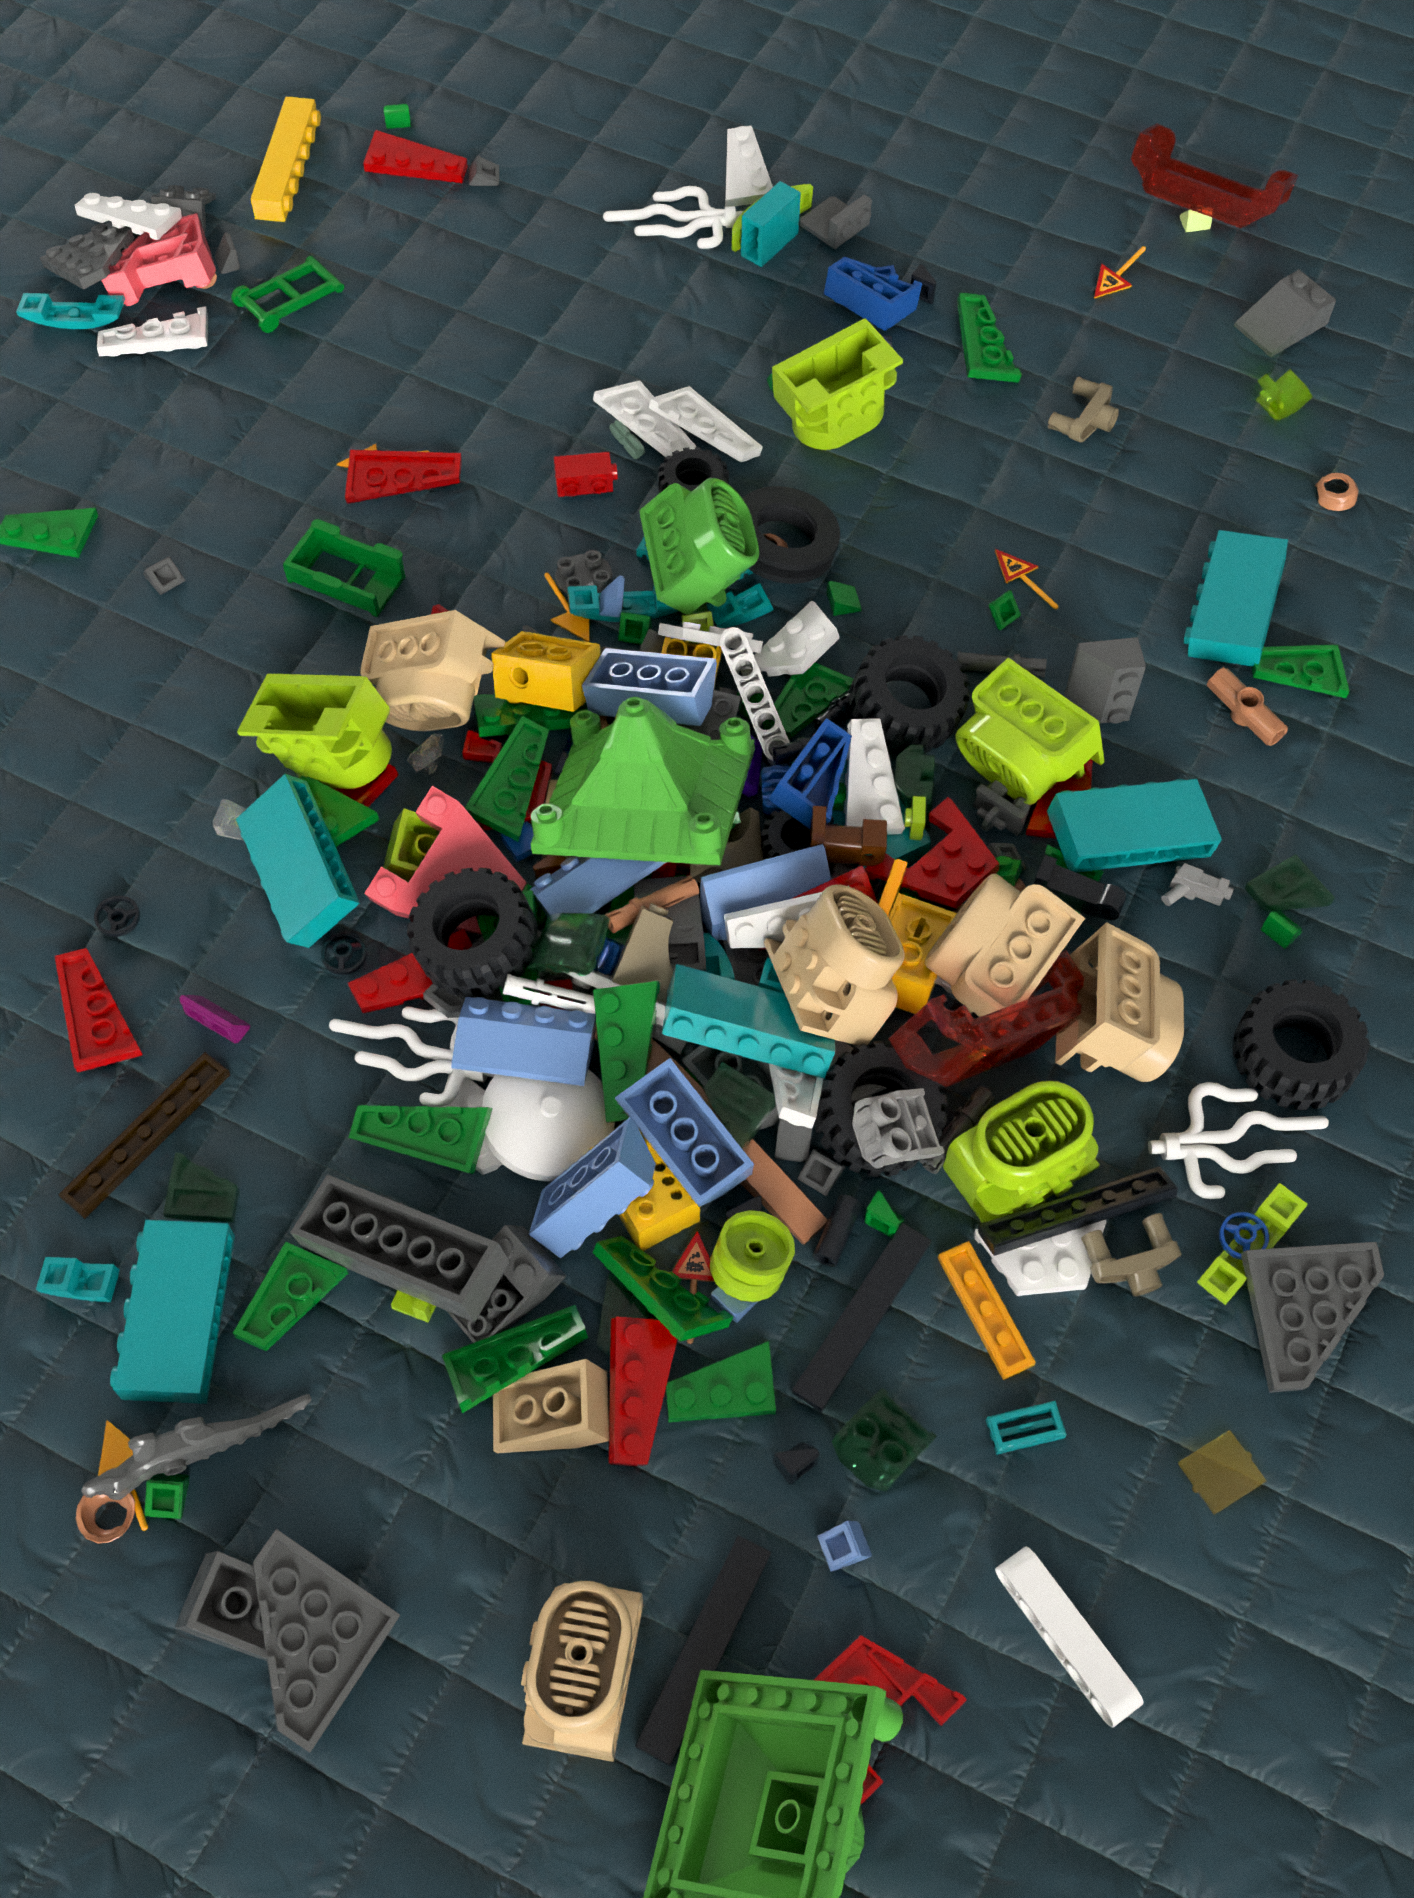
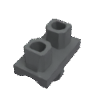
M997 780L987 787L981 784L976 790L977 797L973 803V807L978 810L976 815L984 819L981 828L986 832L990 831L993 826L1001 831L1006 828L1018 836L1023 830L1031 805L1024 803L1026 799L1022 796L1017 797L1012 803L1004 799L1008 790L1005 785Z

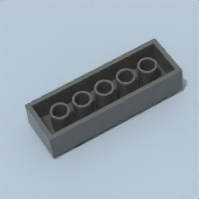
M328 1174L290 1232L302 1248L310 1253L472 1322H475L510 1263L498 1242Z

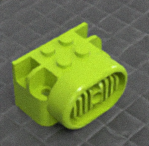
M864 318L773 366L774 398L792 419L793 432L803 444L820 450L836 449L873 430L880 423L884 415L885 390L892 387L897 381L895 367L903 364V359L871 323Z
M1009 657L974 689L972 700L975 714L957 730L955 735L960 752L981 776L991 783L995 780L999 781L1007 788V795L1015 800L1017 797L1022 796L1026 799L1024 803L1027 805L1036 803L1056 782L1066 781L1070 777L1075 779L1081 778L1084 775L1083 765L1089 759H1092L1100 766L1105 762L1099 721Z
M267 674L237 730L240 736H258L256 740L257 747L263 753L274 754L285 768L294 771L298 777H310L330 788L355 789L372 782L384 771L392 754L390 739L382 730L390 714V708L366 676Z
M1041 1081L1031 1084L988 1109L981 1117L978 1125L958 1136L948 1147L943 1169L982 1223L1046 1202L1045 1199L1054 1194L1056 1197L1062 1196L1073 1187L1072 1183L1100 1166L1095 1159L1098 1154V1144L1092 1136L1094 1118L1091 1107L1081 1093L1067 1084L1059 1081ZM1028 1133H1032L1037 1137H1032Z

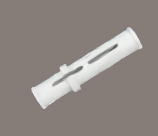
M511 974L506 976L502 994L531 1000L533 1005L543 1003L566 1010H578L595 1014L594 996L545 984L544 980L539 978L533 981L512 976ZM523 987H524V988H528V989H532V990H535V991H539V992L548 993V994H550V996L544 995V994H541V993H537V992H532V991L524 990ZM557 996L583 1002V1004L557 998Z

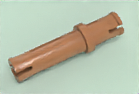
M689 875L640 899L635 897L624 907L606 913L604 915L606 924L612 933H616L634 924L641 905L649 908L650 904L653 903L667 909L687 898L698 895L699 887L695 879Z

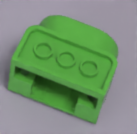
M708 478L693 491L686 489L678 483H673L639 510L657 600L686 615L708 611L706 606L708 602L717 607L722 606L726 602L725 589L738 580L740 575L753 566L759 558V545L751 513L738 492L723 480Z

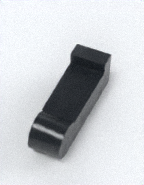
M1048 855L1044 856L1035 878V885L1045 887L1077 911L1105 920H1116L1119 918L1127 898L1125 891L1116 885L1103 884L1056 865L1057 859Z

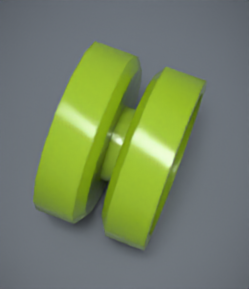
M752 1210L736 1213L725 1222L710 1257V1272L716 1285L727 1295L740 1301L757 1302L770 1298L779 1290L794 1257V1239L788 1227L778 1218L768 1213Z

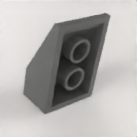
M1299 269L1274 285L1235 322L1234 326L1267 355L1272 357L1327 325L1336 299Z
M219 1551L206 1553L175 1628L267 1661L253 1566Z

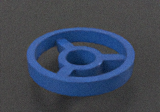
M1247 1212L1231 1214L1223 1221L1219 1230V1240L1223 1249L1232 1257L1242 1260L1241 1254L1232 1250L1226 1243L1224 1229L1234 1234L1235 1241L1243 1246V1252L1250 1250V1244L1255 1240L1257 1231L1260 1229L1264 1235V1244L1261 1249H1266L1269 1242V1233L1266 1225L1260 1218ZM1235 1218H1247L1256 1224L1252 1226L1249 1223H1241L1237 1226L1228 1224V1222ZM1247 1230L1250 1233L1251 1238H1242L1239 1234V1231Z

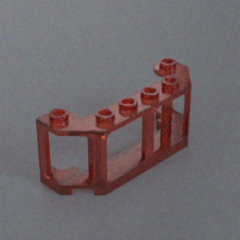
M1157 123L1140 132L1131 157L1134 167L1137 166L1144 182L1142 186L1145 193L1239 228H1243L1277 211L1279 205L1289 200L1298 175L1295 173L1278 170L1270 176L1265 190L1174 159L1171 155L1176 143L1175 133L1170 128Z
M1066 950L1060 953L1029 999L973 1019L965 1005L960 1006L956 1011L946 1009L943 1003L947 1001L945 995L932 998L888 1039L906 1068L948 1087L1039 1049L1081 1014L1082 1004L1078 1003L1077 999L1078 991L1084 985V977ZM1046 983H1050L1053 990L1034 996ZM933 1019L944 1036L961 1045L932 1055L923 1039L916 1032L929 1020Z

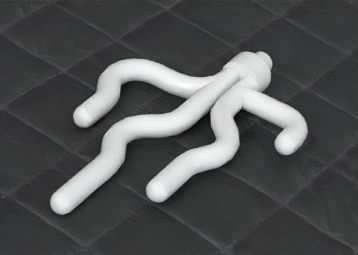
M684 186L674 191L655 192L653 200L657 203L672 202L688 196H694L698 198L700 210L680 211L667 204H652L642 209L607 211L603 214V219L606 222L642 220L653 215L662 214L679 222H690L688 225L680 228L661 224L636 226L634 232L637 236L664 235L670 238H684L692 235L700 228L712 227V237L701 238L697 241L698 248L710 249L722 242V226L733 228L734 223L743 211H736L735 206L715 209L709 205L708 195L705 190L697 186Z
M405 1007L402 1010V1016L408 1020L424 1023L444 1020L454 1022L456 1026L451 1036L450 1050L424 1044L411 1028L402 1024H388L378 1027L340 1019H332L329 1022V1028L335 1032L379 1040L391 1037L403 1038L416 1055L435 1060L417 1068H406L396 1059L364 1051H359L355 1054V1061L357 1063L388 1070L396 1078L404 1081H419L437 1073L451 1074L443 1093L433 1094L424 1092L420 1095L419 1100L425 1106L443 1107L453 1102L464 1077L485 1082L487 1076L494 1077L496 1075L451 1068L459 1017L447 1018L437 1009L423 1010Z
M1205 1082L1194 1087L1188 1096V1109L1191 1119L1189 1128L1181 1133H1162L1159 1140L1148 1142V1150L1150 1154H1161L1163 1160L1184 1159L1187 1180L1191 1190L1196 1195L1205 1199H1220L1225 1195L1224 1187L1220 1185L1209 1186L1202 1182L1197 1158H1210L1222 1168L1232 1173L1244 1174L1253 1172L1263 1164L1294 1162L1297 1158V1153L1293 1149L1264 1150L1252 1154L1245 1160H1235L1223 1150L1211 1144H1227L1237 1141L1254 1124H1261L1278 1131L1312 1130L1326 1128L1329 1120L1325 1116L1281 1118L1265 1111H1252L1241 1116L1233 1127L1228 1130L1202 1132L1204 1128V1115L1201 1100L1204 1096H1215L1227 1102H1251L1258 1097L1257 1091L1252 1088L1230 1089L1219 1083Z

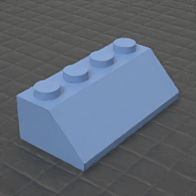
M605 648L582 685L588 710L597 715L615 717L623 701L630 697H639L648 700L663 710L676 724L701 726L712 706L717 662L715 658Z
M823 844L701 877L700 909L707 932L717 941H727L724 914L789 900L830 881L831 876Z
M571 856L564 860L560 865L561 868L553 874L547 873L539 877L534 882L535 886L530 890H533L537 903L549 921L564 933L666 862Z
M465 997L458 1019L451 1068L584 1086L594 1048L596 1014L578 1010L555 1009L548 1006L525 1005L517 1002L487 1000L481 997Z
M671 1058L615 1097L628 1117L635 1121L639 1131L698 1207L725 1195L752 1175L754 1163Z
M629 1117L542 1189L529 1235L559 1258L563 1257L571 1249L577 1250L583 1244L586 1237L593 1232H600L610 1218L615 1214L621 1215L628 1208L630 1202L638 1196H645L651 1190L654 1184L652 1178L656 1163L634 1120Z

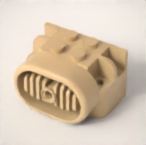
M457 610L370 626L360 673L361 676H366L372 684L376 685L375 689L389 706L390 714L386 723L412 731H433L459 727L466 724L469 720L473 698L478 693L481 675L493 671L494 664L485 657L486 651L488 649L504 647L505 641Z
M991 874L971 894L928 953L925 965L951 985L954 997L965 1005L964 1012L968 1015L974 1012L988 1023L983 1032L989 1036L1014 1020L1085 918L1041 885L1033 884L1020 892L998 874Z
M831 885L822 892L807 915H801L798 921L791 919L786 921L782 927L786 937L783 942L766 938L764 945L801 1031L853 1045L863 1043L868 1045L896 1007L898 993L891 978L902 965L905 952L890 919L874 900L852 887Z
M1106 922L1059 964L1055 1063L1061 1066L1075 1053L1080 1054L1082 1069L1088 1072H1092L1102 1065L1104 1067L1111 1066L1141 1082H1150L1160 1077L1175 1060L1183 1041L1184 996L1182 988L1176 981L1160 973L1159 956L1149 944Z
M577 1581L555 1587L551 1596L542 1607L538 1621H535L530 1637V1645L532 1646L530 1659L525 1662L521 1685L524 1686V1692H526L525 1703L527 1705L524 1715L525 1732L523 1745L614 1762L643 1610L642 1593L607 1587L594 1581Z

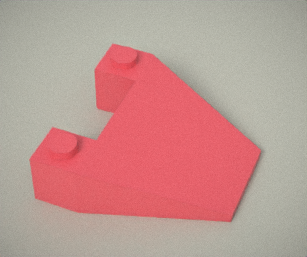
M198 214L183 216L158 240L150 238V233L148 232L138 236L128 248L121 252L123 256L117 264L109 265L110 274L102 282L109 295H124L125 306H132L138 303L145 288L182 279L186 288L193 286L202 288L210 284L216 272V267Z
M432 786L415 813L422 822L440 833L409 883L381 866L364 894L371 901L396 916L409 918L411 909L418 906L416 900L422 892L426 894L430 890L428 886L435 880L440 882L445 879V874L452 871L454 874L461 873V869L473 868L474 871H478L479 868L491 869L493 874L501 872L507 875L508 879L513 880L520 887L521 891H523L527 882L462 804ZM476 916L465 920L456 927L459 930L464 929L468 932L481 934Z

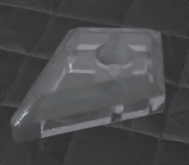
M432 734L409 754L407 761L416 772L424 768L428 774H431L437 770L438 766L434 760L442 755L444 744L442 734Z

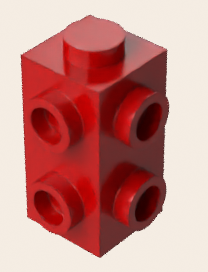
M610 452L554 457L558 497L613 492V480H618L616 463H611Z

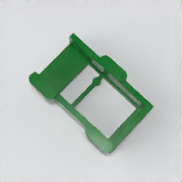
M319 519L311 522L307 532L283 563L288 583H297L370 612L374 617L379 616L406 577L402 560L403 554L400 550L382 543H377L374 547L341 535L338 526ZM323 551L359 565L347 583L323 572H316L310 569ZM365 567L375 571V574L362 590L352 586V584Z

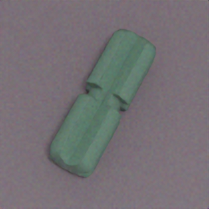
M615 420L614 423L610 424L609 429L612 435L620 444L624 445L623 447L633 459H639L640 456L645 454L644 446L634 434H631V431L623 423Z

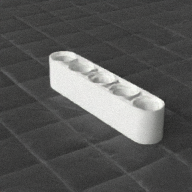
M728 628L720 636L721 649L767 761L770 765H776L771 755L772 746L790 742L746 635L739 628ZM738 640L742 642L738 649H728V645L732 641ZM743 667L753 668V671L748 676L738 675ZM755 693H762L764 695L759 703L749 702L750 697ZM765 720L775 721V725L770 730H762L760 726Z
M1023 1547L995 1568L996 1574L1003 1586L1100 1717L1110 1727H1115L1143 1705V1699L1137 1688L1029 1547Z

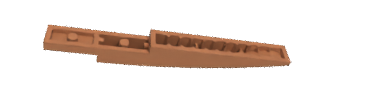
M596 1024V1028H595V1039L598 1041L597 1024ZM651 1038L652 1050L651 1057L648 1060L647 1074L671 1058L754 1163L752 1175L740 1184L754 1198L761 1196V1204L788 1227L789 1231L805 1245L826 1226L828 1222L826 1217L748 1134H743L718 1103Z

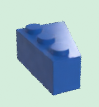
M843 257L828 268L824 295L848 308L856 315L866 318L876 327L886 331L917 309L922 287L921 282L914 281L913 284L898 280L899 275L892 272L890 277L875 272L876 267L847 257Z
M826 718L780 780L768 800L809 829L813 806H826V825H828L832 817V808L838 793V784L844 769L852 735Z

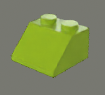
M403 808L394 822L383 868L409 883L440 832L422 822L414 811Z

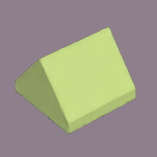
M1213 208L1191 209L1181 213L1180 220L1185 232L1210 229Z

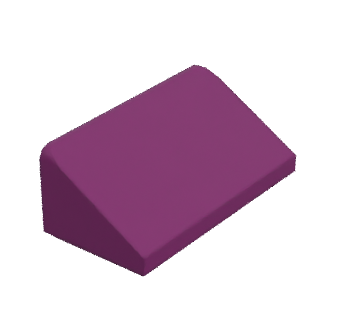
M181 995L179 998L187 1016L233 1043L238 1044L251 1027L249 1023L203 996Z

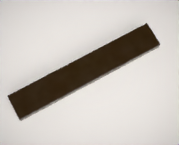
M204 1052L58 1194L59 1197L85 1219L230 1076L229 1070Z

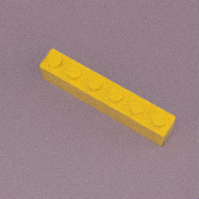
M285 97L251 196L255 219L285 222L288 212L292 211L294 194L298 193L299 189L298 181L304 175L305 160L309 159L310 145L315 141V130L317 126H320L321 114L316 109L315 99Z

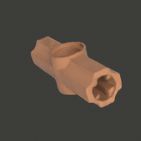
M1221 668L1208 680L1207 687L1231 710L1232 720L1238 725L1248 726L1267 746L1276 744L1287 733L1288 727L1263 703L1264 696L1261 691L1253 687H1246L1228 668Z

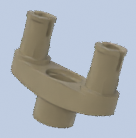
M1078 377L1073 385L1074 390L1072 393L1086 397L1091 401L1080 417L1076 419L1054 411L1049 418L1048 429L1068 435L1069 439L1081 443L1097 428L1110 432L1116 423L1119 409L1110 406L1113 386L1103 382L1098 384Z
M1162 1213L1151 1215L1142 1221L1153 1247L1150 1251L1116 1260V1258L1111 1257L1101 1230L1089 1232L1081 1237L1092 1264L1090 1271L1096 1283L1127 1281L1133 1296L1144 1295L1162 1287L1157 1270L1170 1264L1182 1255L1177 1241H1173Z

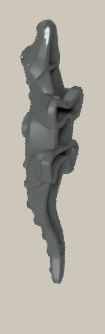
M306 1394L247 1419L206 1424L203 1417L182 1420L175 1425V1430L160 1435L147 1433L136 1436L128 1442L129 1448L133 1450V1455L117 1468H112L86 1482L82 1486L81 1491L87 1498H92L95 1495H107L110 1499L121 1500L133 1489L140 1486L144 1480L151 1479L153 1475L164 1473L170 1476L181 1473L187 1468L186 1465L201 1459H208L214 1453L225 1452L228 1447L235 1444L241 1445L252 1436L255 1438L260 1436L262 1431L274 1428L280 1421L289 1419L297 1411L303 1410L312 1398L310 1394Z

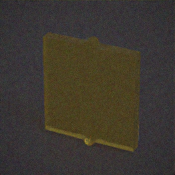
M1230 1430L1178 1463L1193 1484L1192 1490L1200 1494L1214 1515L1266 1482L1264 1476L1251 1460L1252 1454L1245 1452Z

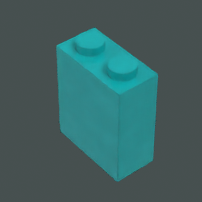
M779 181L742 215V257L762 267L798 234L800 191Z

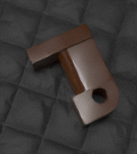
M813 806L809 833L810 847L823 844L827 861L831 863L859 864V866L878 865L885 858L887 820L863 819L862 827L826 825V806Z

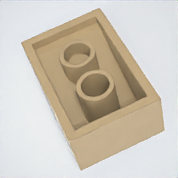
M587 1359L531 1372L493 1395V1451L496 1453L573 1449L610 1441L607 1371Z

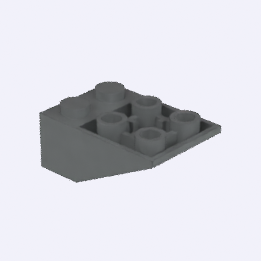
M687 876L641 879L633 885L634 898L640 899ZM698 894L667 908L669 910L667 916L673 919L668 943L669 959L673 972L676 964L701 971L706 970L704 935Z
M505 1225L492 1239L498 1242L510 1263L476 1321L472 1322L448 1312L473 1343L508 1330L543 1302L567 1276L539 1243L529 1235L524 1226Z

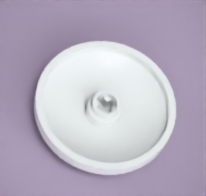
M589 1069L584 1086L496 1074L485 1091L481 1107L493 1108L484 1137L493 1155L513 1172L538 1181H553L586 1154L591 1147L597 1145L614 1130L615 1122H606L603 1084Z

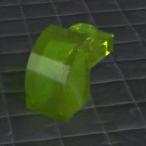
M1291 369L1276 382L1267 374L1258 380L1263 390L1256 401L1275 420H1281L1294 414L1313 398L1308 387Z

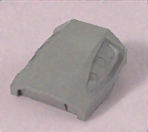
M923 1088L900 1090L880 1096L863 1098L855 1103L852 1126L862 1157L874 1168L877 1169L903 1161L932 1158L945 1153L943 1146L939 1145L923 1097L925 1095Z

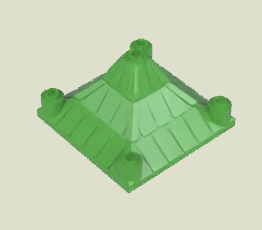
M630 697L623 701L617 710L614 722L602 730L600 717L589 710L577 712L570 719L573 745L549 804H542L531 813L534 834L531 841L532 854L721 865L755 751L754 740L751 739L748 722L737 717L729 718L719 727L720 740H711L710 736L676 725V722L667 713L648 700L639 697Z
M700 1670L643 1898H839L842 1893L845 1875L860 1858L864 1846L865 1830L860 1803L863 1793V1781L866 1778L871 1755V1744L874 1739L881 1742L890 1741L898 1734L903 1723V1713L900 1705L885 1697L887 1691L877 1686Z

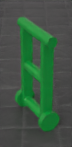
M308 256L305 263L252 289L245 285L238 286L233 291L231 300L238 307L245 306L259 320V328L265 333H270L278 327L279 319L334 291L341 293L344 290V284L313 256ZM313 271L326 282L302 295L289 284ZM277 289L283 291L291 299L268 312H265L255 302V300Z

